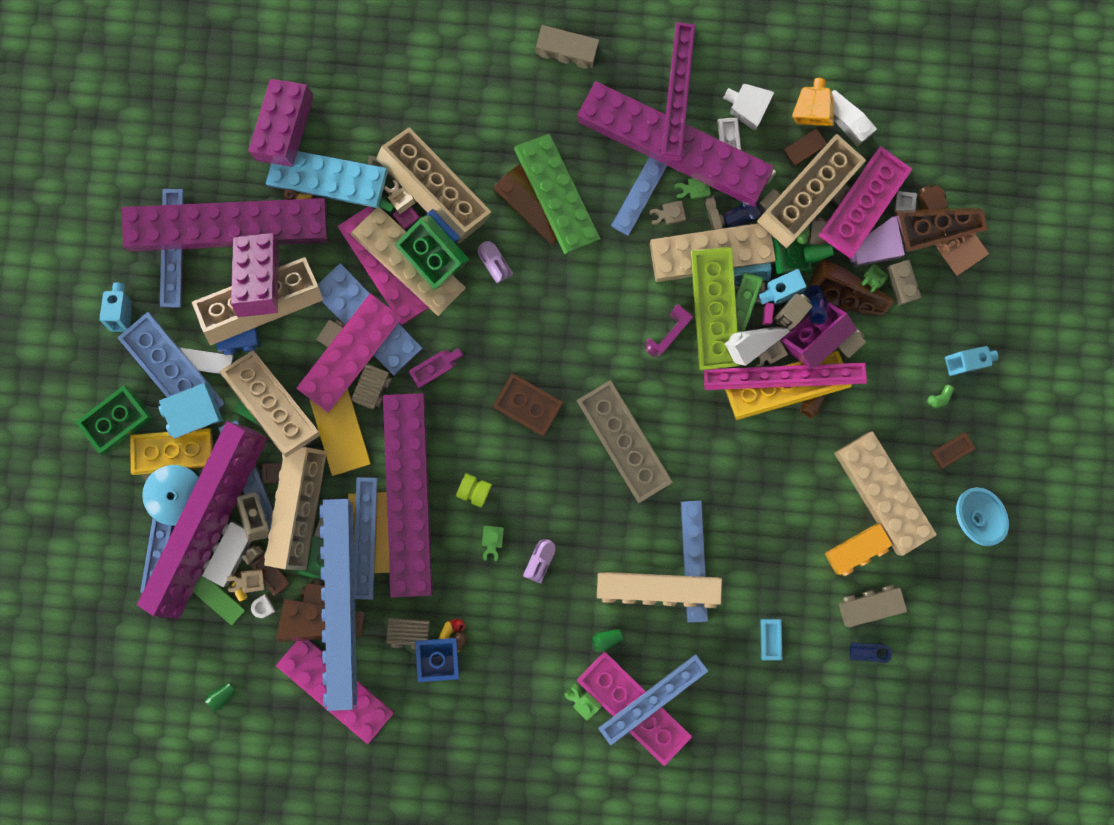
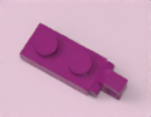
M459 348L451 353L448 349L444 352L441 351L409 370V373L418 388H421L453 369L457 365L455 361L463 357V354Z

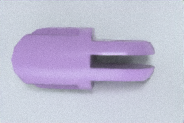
M485 241L478 247L479 257L496 283L513 276L512 270L495 244Z
M543 539L538 542L523 574L525 578L542 583L556 550L555 544L552 541Z

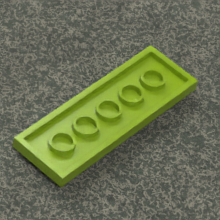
M732 247L691 250L699 369L707 370L740 366V364L733 361L725 345L733 334L738 333Z

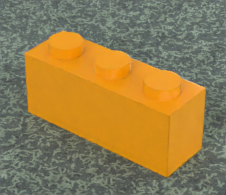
M875 524L824 554L835 573L846 576L854 571L853 567L859 564L864 566L871 562L870 558L874 555L881 556L887 553L892 543L881 524Z

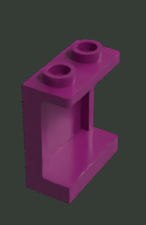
M677 304L669 315L678 323L662 342L657 345L650 338L645 342V351L652 357L657 356L659 358L693 318L680 305Z

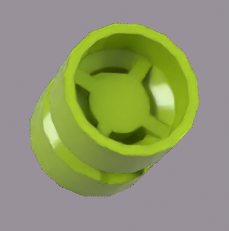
M466 473L456 497L465 501L470 499L471 504L482 508L492 484L483 480L477 482L476 477Z

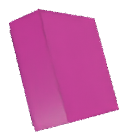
M409 207L401 214L398 211L392 214L405 231L420 219L412 207Z
M766 303L763 307L762 325L769 326L773 321L774 305L771 303Z

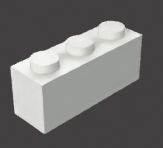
M230 522V524L225 525L222 531L224 536L213 547L212 552L214 554L211 560H208L203 566L204 573L202 576L222 587L229 585L230 581L227 580V577L235 574L242 556L245 555L251 543L247 540L244 527L237 522Z

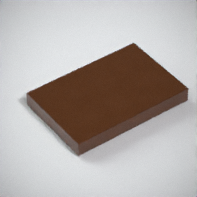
M512 373L492 408L544 437L564 402Z

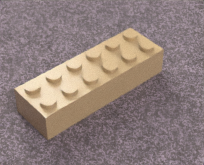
M410 127L381 146L376 160L388 170L427 213L433 209L461 237L457 244L485 224L491 211Z
M836 134L757 222L787 248L866 160Z
M758 223L651 239L650 250L655 282L693 277L691 250L732 247L733 268L765 263L773 265L776 259L772 235Z
M304 257L279 267L278 313L237 318L231 305L232 286L192 302L203 333L211 346L323 300V297L309 264Z
M873 431L867 432L834 452L877 524H881L897 555L903 556L937 535Z
M302 447L286 458L282 454L283 462L279 472L278 490L275 494L276 501L272 512L271 530L268 533L269 541L265 552V566L289 570L307 569L327 451Z
M600 572L598 573L597 598H602V602L614 603L616 599H622V603L634 604L636 600H643V604L655 605L656 601H663V605L675 606L677 602H682L686 607H696L697 603H702L706 608H717V604L722 602V578Z

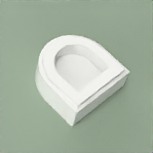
M267 594L257 598L251 605L253 615L258 618H264L276 612Z

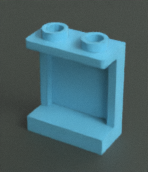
M209 383L200 384L159 400L161 405L159 406V411L162 417L166 418L168 423L166 429L173 438H180L208 425L223 421Z

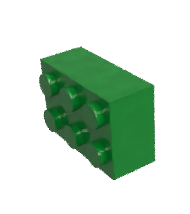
M430 215L421 217L394 244L434 290L445 285L469 261V258Z
M123 385L75 423L97 452L107 455L130 438V435H134L155 418L133 389Z

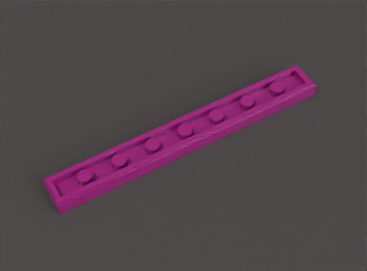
M676 22L661 159L681 161L695 24Z

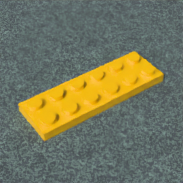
M837 350L828 355L820 364L844 363ZM799 361L785 366H797L805 364ZM852 384L725 389L734 416L736 420L847 389Z

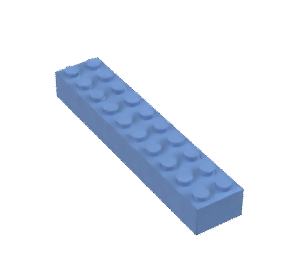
M349 499L323 500V505H320V518H323L324 526H320V537L324 539V546L321 547L320 554L321 559H324V567H321V579L325 581V588L321 589V599L325 601V609H322V622H325V630H322V642L326 643V651L322 653L323 664H326V672H323V685H326L327 694H323L324 707L327 706V711L357 709L353 503Z

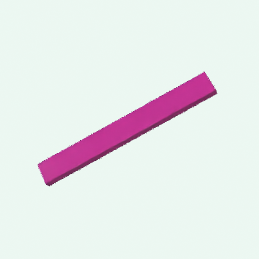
M865 363L820 364L813 370L807 365L704 370L705 390L867 384Z

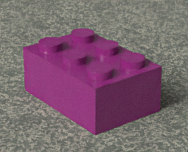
M823 300L780 340L793 357L813 370L849 338L857 328L846 312Z

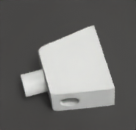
M743 84L739 93L728 88L723 99L733 103L730 110L731 115L738 117V120L756 131L774 92Z

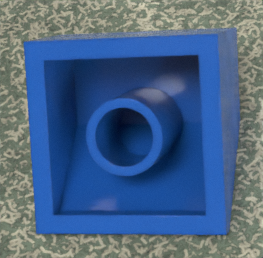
M456 638L415 641L418 682L459 679V655Z

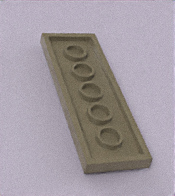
M611 380L576 400L638 503L673 483Z

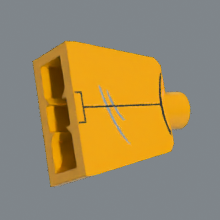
M816 78L813 87H804L801 90L792 116L797 124L834 125V95L831 89L825 88V79Z

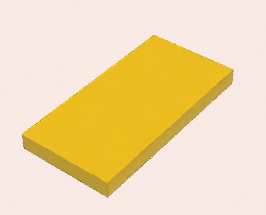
M347 388L329 413L310 399L324 450L327 451L326 457L332 476L371 465L349 389Z
M198 429L180 438H173L168 432L130 435L131 474H152L157 469L168 465H180L191 470L203 469L213 450L212 429Z
M387 492L377 493L375 573H390ZM348 494V499L353 503V528L355 539L356 494Z

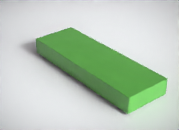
M747 272L743 273L735 296L737 332L745 331L763 281L762 277Z
M202 575L198 579L193 593L230 625H234L246 609L213 581Z

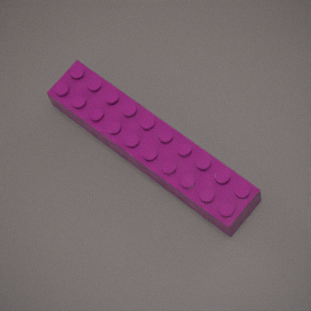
M595 81L577 115L580 124L755 208L773 173V165L685 124L681 161L661 159L666 114Z
M324 198L122 207L123 247L127 251L233 247V237L274 233L278 245L328 243L327 205Z
M423 393L383 395L390 597L433 595L425 395Z
M226 422L137 606L152 616L180 618L190 596L193 594L198 579L202 575L203 566L210 559L213 547L220 539V534L228 522L234 506L237 504V497L240 496L243 488L246 486L248 477L254 469L261 451L265 447L267 437L251 428Z

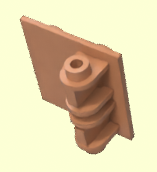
M976 234L935 244L956 276L989 254Z

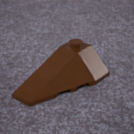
M519 164L507 172L493 187L494 194L553 245L557 237L522 165Z
M824 259L814 271L805 295L813 306H817L823 300H826L845 312L849 309L858 310L863 314L884 316L894 303L893 298L878 289L871 292V286L868 284L863 286L862 279L843 267Z

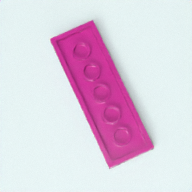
M880 146L818 236L851 259L912 168Z
M368 206L338 225V228L391 310L402 317L399 322L403 326L429 309V307L351 235V232L374 211L372 207Z
M370 293L296 389L329 413L402 317Z
M311 640L296 641L276 667L324 707L323 694H327L326 685H323V672H326V664H323L322 661L323 651ZM358 680L357 709L329 711L366 744H369L394 714L391 708Z
M603 652L577 679V682L612 716L646 692L606 652ZM663 707L629 731L663 766L692 738Z

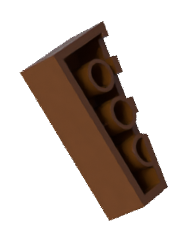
M980 208L895 210L904 249L907 252L988 230L984 210Z
M284 599L276 640L279 643L313 639L322 640V630H325V622H322V609H325V606ZM355 611L356 637L363 636L366 614Z

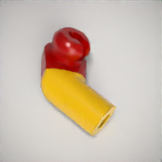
M457 618L447 621L438 639H448L451 633L462 632L465 629L464 621Z

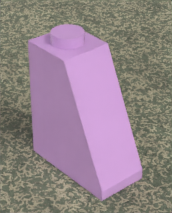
M897 216L890 218L868 234L851 259L849 258L850 262H853L854 267L899 259L905 255Z

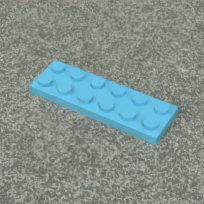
M298 151L293 167L271 164L266 185L268 187L283 190L291 189L303 194L378 208L388 170L383 167Z

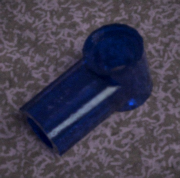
M742 202L739 207L724 213L723 218L726 228L738 227L746 222L750 223L760 218L764 213L758 202L755 208Z
M818 285L810 286L804 292V295L810 300L812 308L808 311L809 320L811 323L820 325L825 323L828 317V300Z
M851 642L850 660L887 663L892 658L891 649L884 643ZM880 648L886 649V655L883 658L877 657V651Z

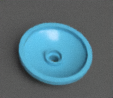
M168 465L154 471L145 482L143 488V503L149 515L162 524L176 525L199 479L198 475L191 469L180 465ZM170 492L175 495L173 500L168 498Z
M979 487L968 489L961 494L957 501L956 514L964 533L972 541L983 546H993L1004 540L1009 529V519L1000 499L989 490Z

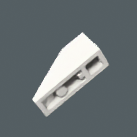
M834 90L832 91L834 95V121L855 146L858 147L877 128L864 113Z
M775 326L733 334L725 345L733 361L746 366L790 331L788 328Z

